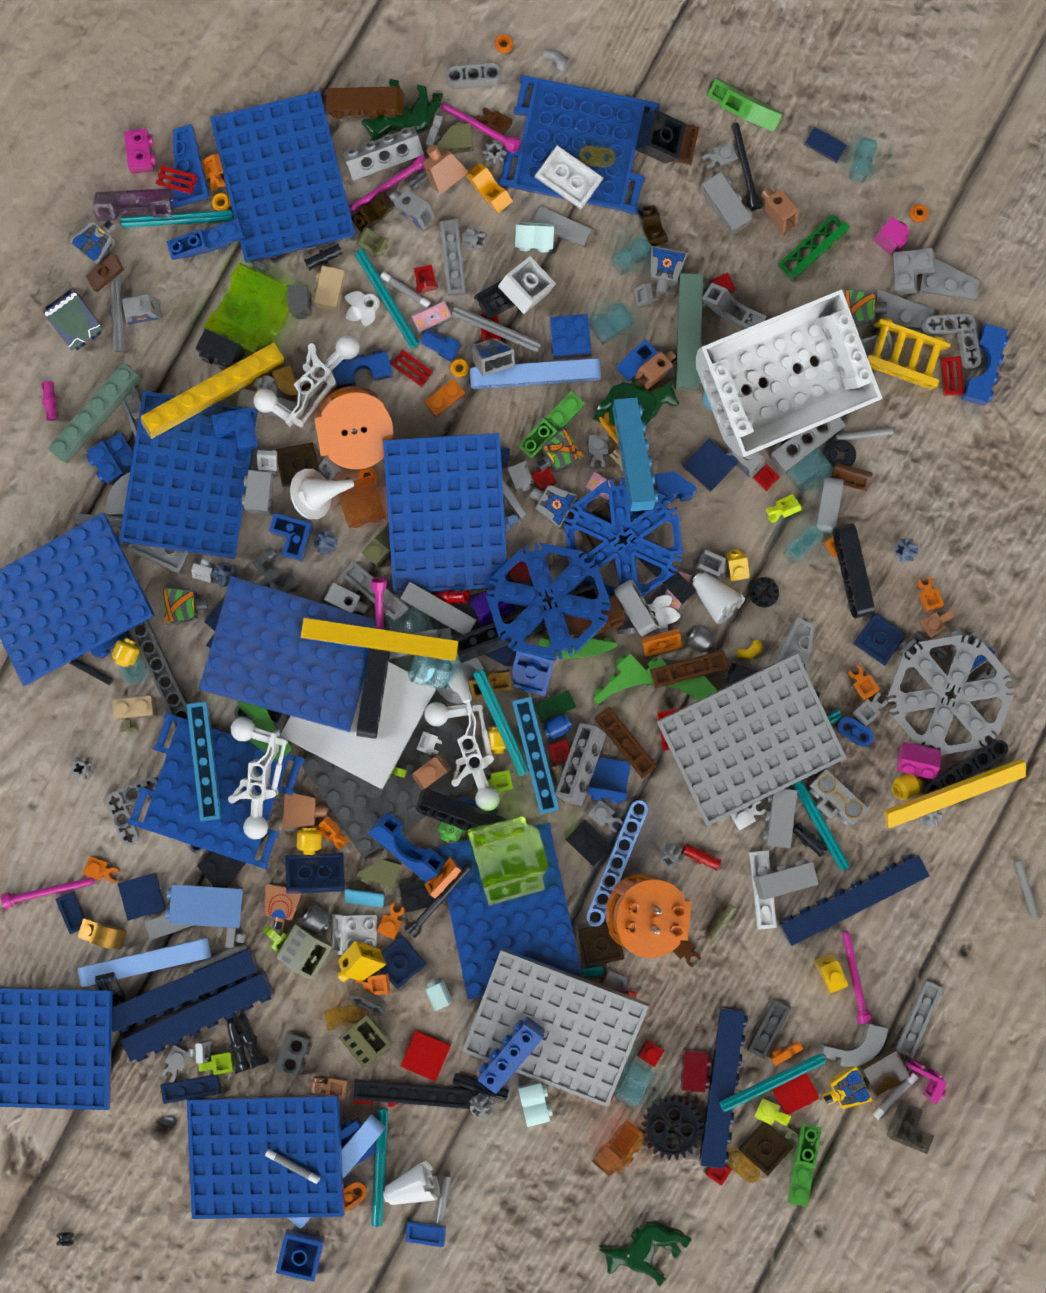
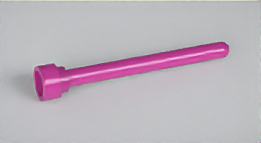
M442 103V110L463 122L470 123L474 128L504 144L506 150L511 153H515L521 143L520 139L515 136L507 137L449 104Z
M423 155L416 157L412 165L350 206V210L352 212L357 211L361 206L372 201L379 192L387 191L417 170H425L423 162L426 160Z
M373 578L371 579V589L375 593L376 629L384 630L383 592L387 588L386 579Z
M86 878L16 895L7 892L1 894L3 908L7 909L16 905V902L90 886L95 883L94 878Z
M844 930L842 936L859 1010L856 1016L857 1023H869L873 1021L872 1014L869 1013V1010H866L850 933Z

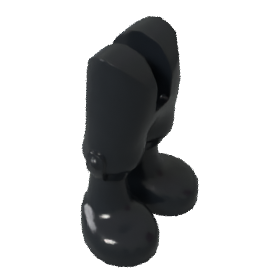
M246 1014L239 1015L241 1031H238L234 1018L227 1020L231 1042L230 1048L237 1055V1064L234 1066L235 1074L251 1069L245 1056L244 1046L248 1049L252 1068L270 1062L267 1056L260 1055L255 1046L257 1045L258 1037L254 1034Z

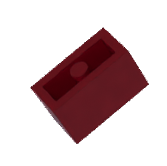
M683 1048L680 1084L682 1091L705 1092L706 1087H709L710 1076L707 1075V1067L710 1068L711 1056H708L706 1050Z

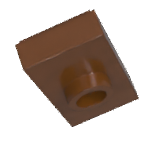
M686 124L679 157L674 162L692 164L699 131L698 126Z
M112 253L89 272L86 277L93 291L98 292L125 269L118 256Z
M835 463L831 477L843 479V485L867 491L873 472Z

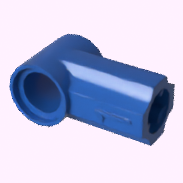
M427 329L421 340V345L437 352L439 356L450 362H453L461 347L458 341L450 337L445 338L430 329Z

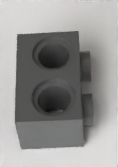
M288 285V308L296 319H307V316H312L311 292L307 285Z
M288 1030L274 1070L293 1077L303 1073L306 1064L303 1059L305 1054L309 1055L312 1043H309L311 1037ZM293 1041H300L302 1049L296 1050L292 1045ZM293 1059L296 1062V1067L289 1068L286 1061Z

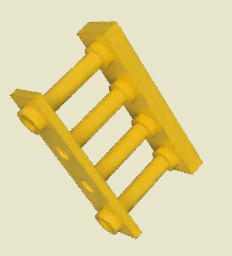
M888 318L875 321L873 326L881 329L873 354L867 355L871 369L930 390L936 388L939 379L934 378L933 372L940 350L943 351L950 348L951 344L945 342V339L941 337L933 338L894 324ZM890 331L898 334L891 359L886 361L881 359L880 355L887 332ZM906 337L916 342L908 366L902 367L899 365L898 360ZM926 344L933 347L926 372L922 374L916 372L917 369L915 367L922 345Z

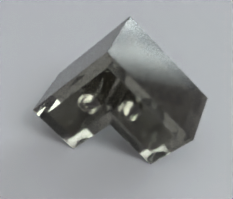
M900 1099L887 1136L891 1140L925 1154H928L934 1139V1135L931 1132L917 1127L923 1109L913 1103Z

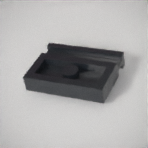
M501 281L474 296V299L478 301V305L489 320L515 306L498 287Z
M585 819L565 839L592 866L612 847Z
M421 879L399 885L405 913L426 908L434 901L435 898L429 894L424 880Z

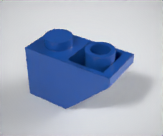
M645 339L621 361L616 369L629 382L634 378L638 369L658 354V352Z

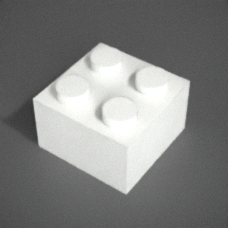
M529 256L510 271L498 287L525 314L546 297L556 283Z

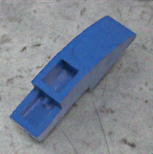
M237 218L204 231L201 229L166 242L171 259L176 260L231 246L232 242L245 238L241 220Z

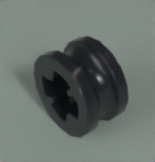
M62 1232L56 1235L59 1239L56 1241V1245L70 1246L74 1244L72 1240L74 1233Z

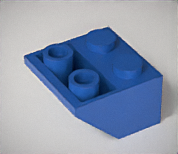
M674 471L654 475V490L667 495V497L663 498V503L669 498L671 501L667 504L672 503L674 499L688 501L697 492L696 486Z

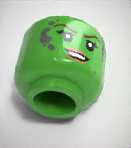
M440 822L437 827V831L441 834L439 838L447 843L459 841L465 831L444 822Z

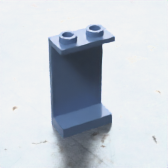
M173 883L172 888L168 887L167 899L171 900L170 907H166L165 919H169L168 924L239 928L243 888L177 885V883Z

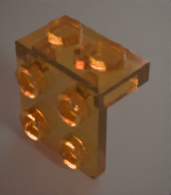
M372 476L355 480L354 487L339 493L342 509L349 528H359L365 523H376L381 521L382 518H386L375 480Z

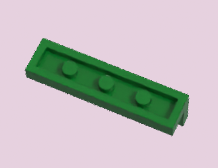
M832 214L779 262L777 266L793 282L848 232L849 224L846 221L842 224ZM831 221L838 227L833 233L827 232V225ZM814 236H824L823 242L820 245H813ZM801 248H810V254L805 258H800L799 250ZM787 261H796V266L791 271L784 266Z

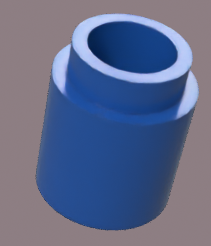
M565 714L545 722L546 727L543 730L548 738L552 737L554 740L568 733L569 729L573 727Z

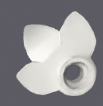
M360 291L347 294L345 300L351 306L347 311L346 319L353 322L361 320L364 327L372 324L375 320V311L380 305L378 297L374 294L365 295ZM373 301L374 304L373 306L369 307L367 306V302Z
M670 595L658 596L652 604H648L650 609L655 612V617L659 623V627L655 631L659 633L668 632V624L674 623L680 618V614L674 608L669 607L672 601V596Z

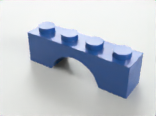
M985 324L981 328L978 342L979 348L986 356V370L983 375L970 378L966 382L962 400L982 406L992 400L994 391L991 389L993 383L997 382L999 376L997 368L998 365L1002 364L1004 358L1002 350L1003 347L1007 346L1009 340L1007 329Z
M389 812L385 813L376 820L368 834L425 882L437 876L446 861L434 850L423 849L409 842L402 832L403 824Z

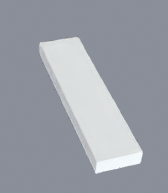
M769 850L749 852L757 929L777 928L774 897L766 900L759 899L753 876L759 875L758 872L761 870L770 869L771 872Z

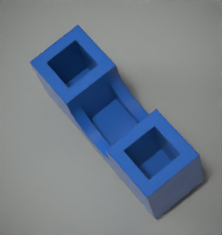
M383 350L374 351L372 355L368 356L360 354L351 360L343 359L333 369L337 389L356 386L355 375L361 369L370 370L374 381L393 377L387 351L383 352Z

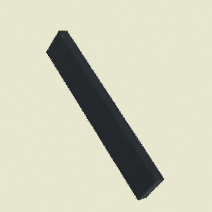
M630 533L629 535L620 539V541L625 542L627 544L626 540L632 534ZM637 557L655 577L661 574V567ZM671 570L676 573L662 584L683 605L696 590L678 571Z
M355 1079L353 1099L470 1109L469 1101L471 1100L472 1090L459 1087Z

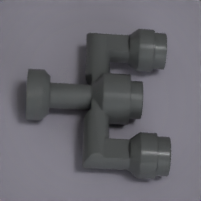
M272 547L264 550L263 555L252 562L259 573L265 576V578L257 583L258 585L267 586L270 583L272 589L285 593L295 592L300 587V584L293 577L288 579L286 584L280 588L277 584L283 576L277 567H271L269 570L264 567V564L272 562L278 556Z

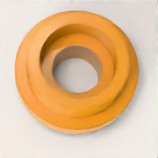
M218 193L214 195L212 206L216 211L228 210L230 208L231 202L227 194ZM221 200L225 201V204L222 206L218 205Z
M458 358L451 363L450 371L455 377L461 378L467 375L469 365L466 360ZM461 365L463 370L457 371L456 367Z

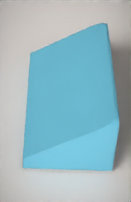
M352 888L345 890L346 903L379 908L384 906V893Z

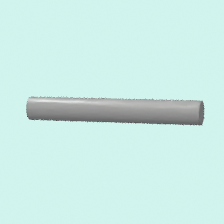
M893 428L835 434L836 441L893 435Z
M1022 860L1015 861L1014 863L1031 918L1038 917V911Z
M244 942L234 948L192 964V969L196 972L248 950V946Z
M443 1175L435 1225L443 1226L451 1180L450 1175Z

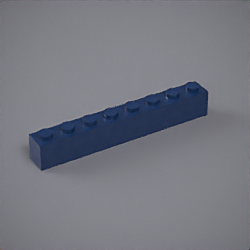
M912 853L902 858V862L898 864L895 862L885 866L886 870L880 873L878 871L872 872L867 875L868 879L864 881L859 879L851 883L850 888L846 890L841 888L833 892L834 896L828 899L823 897L817 900V905L811 908L809 905L805 906L795 916H792V914L782 918L783 922L779 923V926L788 944L793 946L930 877L920 856H913Z
M251 948L113 1006L112 1032L117 1030L119 1033L131 1029L129 1025L137 1023V1026L148 1022V1017L155 1015V1018L167 1014L165 1010L169 1008L177 1010L183 1007L184 1002L191 1000V1003L202 999V994L208 992L209 995L219 992V987L227 985L228 988L238 984L237 980L244 977L247 980L256 976L255 972L260 969Z
M264 971L122 1039V1045L130 1062L137 1060L138 1063L148 1058L147 1054L152 1051L157 1054L165 1050V1045L169 1043L176 1045L182 1042V1037L188 1034L192 1037L201 1032L200 1029L205 1026L209 1029L219 1024L217 1021L219 1019L225 1018V1020L236 1016L235 1012L240 1009L245 1012L253 1008V1003L257 1001L264 1003L270 1000V995L274 993V990Z
M720 1007L704 1120V1133L700 1149V1166L724 1169V1164H728L729 1152H726L727 1144L731 1143L732 1132H729L730 1124L733 1125L734 1113H732V1109L724 1112L720 1107V1101L736 1094L734 1093L735 1085H739L740 1074H737V1069L742 1064L740 1047H743L745 1043V1035H742L743 1027L747 1026L748 1016L745 1015L744 1010Z

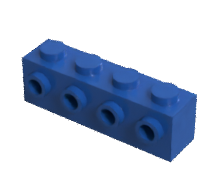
M527 1016L523 1021L519 1020L513 1028L514 1032L504 1037L501 1042L502 1046L499 1049L495 1048L489 1057L491 1059L487 1063L483 1062L478 1069L479 1076L477 1080L495 1094L544 1037L545 1030Z

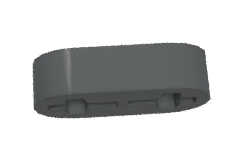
M355 989L350 999L353 1005L375 1016H382L387 1006L383 999L363 989Z

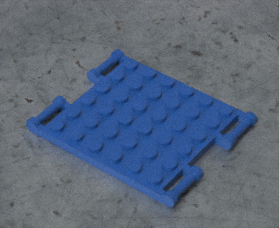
M522 75L520 77L521 86L517 105L514 106L513 110L515 115L527 116L521 147L515 153H511L505 148L506 156L501 179H498V185L502 188H512L565 199L535 178L536 173L558 145L603 177L602 182L586 204L637 215L639 209L637 207L645 177L631 173L636 151L635 147L644 108L650 111L655 109L659 111L660 104ZM528 85H534L529 108H525L524 103ZM513 157H518L513 181L508 180ZM629 181H633L635 183L630 205L624 204Z
M165 713L163 717L165 720L157 743L153 746V750L167 754L154 791L139 786V795L131 818L127 820V824L267 870L271 851L280 832L271 829L267 830L266 835L269 836L261 860H256L255 857L262 838L251 839L244 833L243 829L245 820L251 816L252 799H239L235 803L228 801L229 796L240 786V781L248 778L249 763L254 759H261L265 753L249 740L245 742L238 741L231 734L211 728L222 819L200 822L189 722L186 719ZM172 721L177 722L178 724L170 747L166 748L164 744ZM287 754L282 760V769L277 787L279 792L288 795L294 793L293 787L301 764H304V758ZM274 761L271 764L270 787H272L277 765ZM288 761H294L286 786H280ZM256 766L257 772L263 774V769L260 766ZM255 785V790L261 793V787ZM244 786L242 792L247 790V787ZM146 795L152 796L144 821H138ZM276 796L263 801L262 817L267 822Z

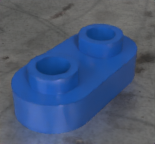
M844 717L837 723L839 734L855 744L863 747L872 743L874 738L873 732L853 718ZM845 723L849 724L847 731L843 728ZM861 733H864L866 735V739L864 741H862L859 737Z

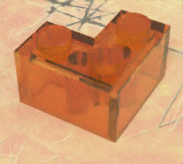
M625 1121L617 1128L611 1139L600 1147L592 1162L608 1176L615 1172L618 1174L624 1166L627 1167L633 1161L632 1155L642 1147L643 1143L641 1141L645 1135L631 1122Z

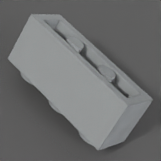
M720 172L704 182L700 190L732 236L751 223L752 213L748 207H744L740 194L732 189L729 178L726 175L723 176Z
M782 789L767 797L770 807L765 813V822H768L767 830L764 829L763 831L765 845L791 848L797 790Z
M806 859L795 861V865L789 867L788 864L777 866V870L771 872L770 869L759 871V875L753 876L758 898L766 900L819 885L813 862H806Z

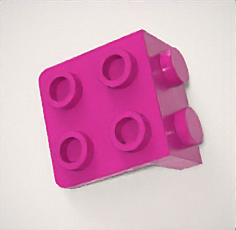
M913 1059L910 1062L905 1060L904 1064L907 1067L930 1078L923 1095L938 1104L939 1100L942 1101L946 1093L944 1089L947 1085V1082L943 1080V1075L931 1068L928 1071L925 1070V1066Z

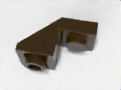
M382 191L378 193L370 204L361 206L351 218L362 233L364 228L370 229L384 219L395 205L386 192Z
M655 205L645 206L638 210L637 215L650 248L668 242L667 234L661 224L660 214Z

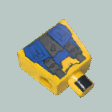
M857 1066L847 1067L831 1078L828 1083L832 1090L822 1094L826 1105L837 1101L842 1109L873 1101Z

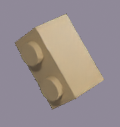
M322 266L321 271L317 272L316 282H318V287L314 289L312 294V300L316 307L333 311L339 310L346 278L345 270Z
M155 696L112 700L114 719L157 716Z

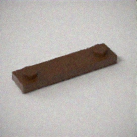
M721 650L650 669L649 671L654 688L656 689L729 669L725 652Z
M610 707L594 718L642 779L657 767Z

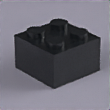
M656 109L643 114L635 150L665 164L677 160L686 123Z
M206 328L195 348L202 361L210 365L215 363L221 370H225L238 363L245 354L240 344Z

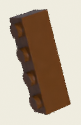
M398 86L328 88L326 111L336 119H342L343 116L356 119L361 118V116L378 118V116L394 118L396 115H403L405 93Z
M616 596L609 598L611 603L610 611H602L603 615L608 616V620L595 635L603 633L608 628H618L622 623H625V615ZM564 615L569 634L574 639L579 638L592 625L591 620ZM544 622V629L550 641V637Z

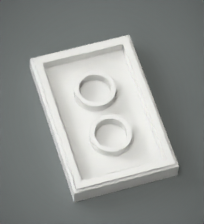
M558 145L535 175V178L579 209L584 207L603 180L602 176Z

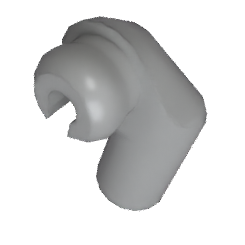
M550 49L544 50L543 58L554 60L557 63V70L564 71L566 69L567 59L561 52Z

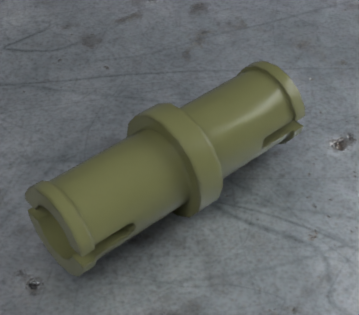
M727 903L720 915L715 917V922L705 935L716 942L723 929L728 927V922L737 909Z

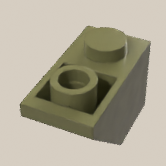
M382 859L359 871L357 877H361L360 881L371 884L374 881L379 883V887L390 890V886L395 887L402 864Z

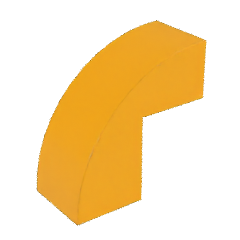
M477 163L465 175L480 196L497 213H500L513 202L507 191L496 183L487 167L481 163Z

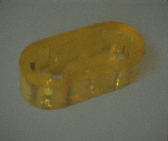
M585 146L580 150L579 160L587 166L606 168L614 164L615 153L609 148ZM586 152H590L591 157L589 160H586V157L583 156L586 155ZM605 154H609V157L612 159H609L608 162H605L604 158L601 157H604Z
M734 1150L729 1153L728 1165L749 1183H754L759 1179L760 1171L752 1161L739 1151ZM733 1156L736 1158L740 1156L739 1160L743 1165L740 1166L737 1163L733 1165L731 1158ZM745 1167H747L749 1170L755 1169V1176L747 1177L748 1173L746 1170H744Z

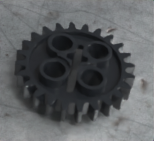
M667 1095L666 1101H663L660 1097L659 1104L654 1101L652 1102L653 1109L647 1107L649 1115L643 1114V1117L647 1120L641 1122V1125L646 1127L641 1130V1133L647 1134L643 1140L644 1142L650 1141L647 1147L648 1149L654 1147L653 1154L660 1151V1158H663L665 1154H667L668 1160L671 1159L672 1155L678 1160L679 1154L686 1158L685 1152L688 1151L693 1154L691 1147L698 1148L696 1141H702L699 1134H703L704 1130L699 1127L703 1126L704 1122L698 1121L702 1115L695 1114L698 1111L697 1107L691 1109V1101L685 1104V1097L678 1101L677 1095L674 1096L673 1100ZM673 1109L679 1111V1116L676 1118L669 1116L670 1111ZM661 1114H665L673 1126L676 1125L677 1132L684 1139L683 1142L679 1140L672 1129L669 1130V1125L662 1118ZM658 1121L664 1123V1127L661 1130L654 1129V1124ZM684 1125L691 1126V1131L687 1134L681 1132V1128ZM669 1137L676 1139V1143L672 1146L666 1144V1140Z

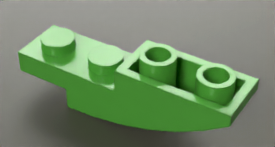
M715 78L707 95L719 102L720 106L771 131L776 130L783 116V113L754 96L746 95L719 78Z
M571 390L518 446L531 459L534 458L549 440L569 424L586 403Z
M544 636V639L540 638L539 646H550L548 636ZM593 636L576 655L572 648V656L570 657L567 651H563L562 658L580 659L598 656L615 649L617 643L613 642L614 639L602 637V641L595 640V636Z
M803 1123L801 1125L790 1174L787 1203L808 1207L822 1127Z

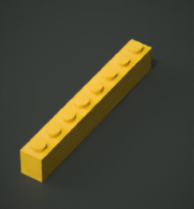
M272 343L141 416V423L150 438L153 439L252 384L256 378H262L263 375H268L284 365V357L275 343Z

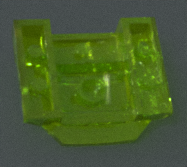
M238 262L230 276L231 284L216 312H211L203 328L240 344L242 348L252 353H256L259 347L274 343L289 315L290 310L286 300L288 286Z
M525 816L467 830L489 906L545 890L542 877L548 868V862L539 830L527 824Z

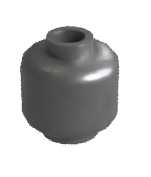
M701 624L692 626L686 634L687 644L699 653L707 650L710 651L715 645L714 633Z
M317 905L308 906L300 917L302 926L314 934H318L321 931L325 932L330 925L328 921L329 913Z

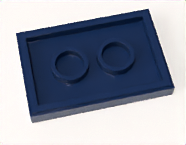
M343 853L285 855L286 894L345 891Z

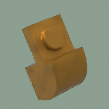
M287 366L272 371L280 391L289 398L298 399V391L294 384L299 379L295 378L292 367ZM308 383L302 386L303 391H308L311 388V384Z
M511 669L485 671L494 692L509 691L515 688ZM473 676L468 681L472 700L484 698Z
M83 918L78 937L101 947L122 949L127 930Z

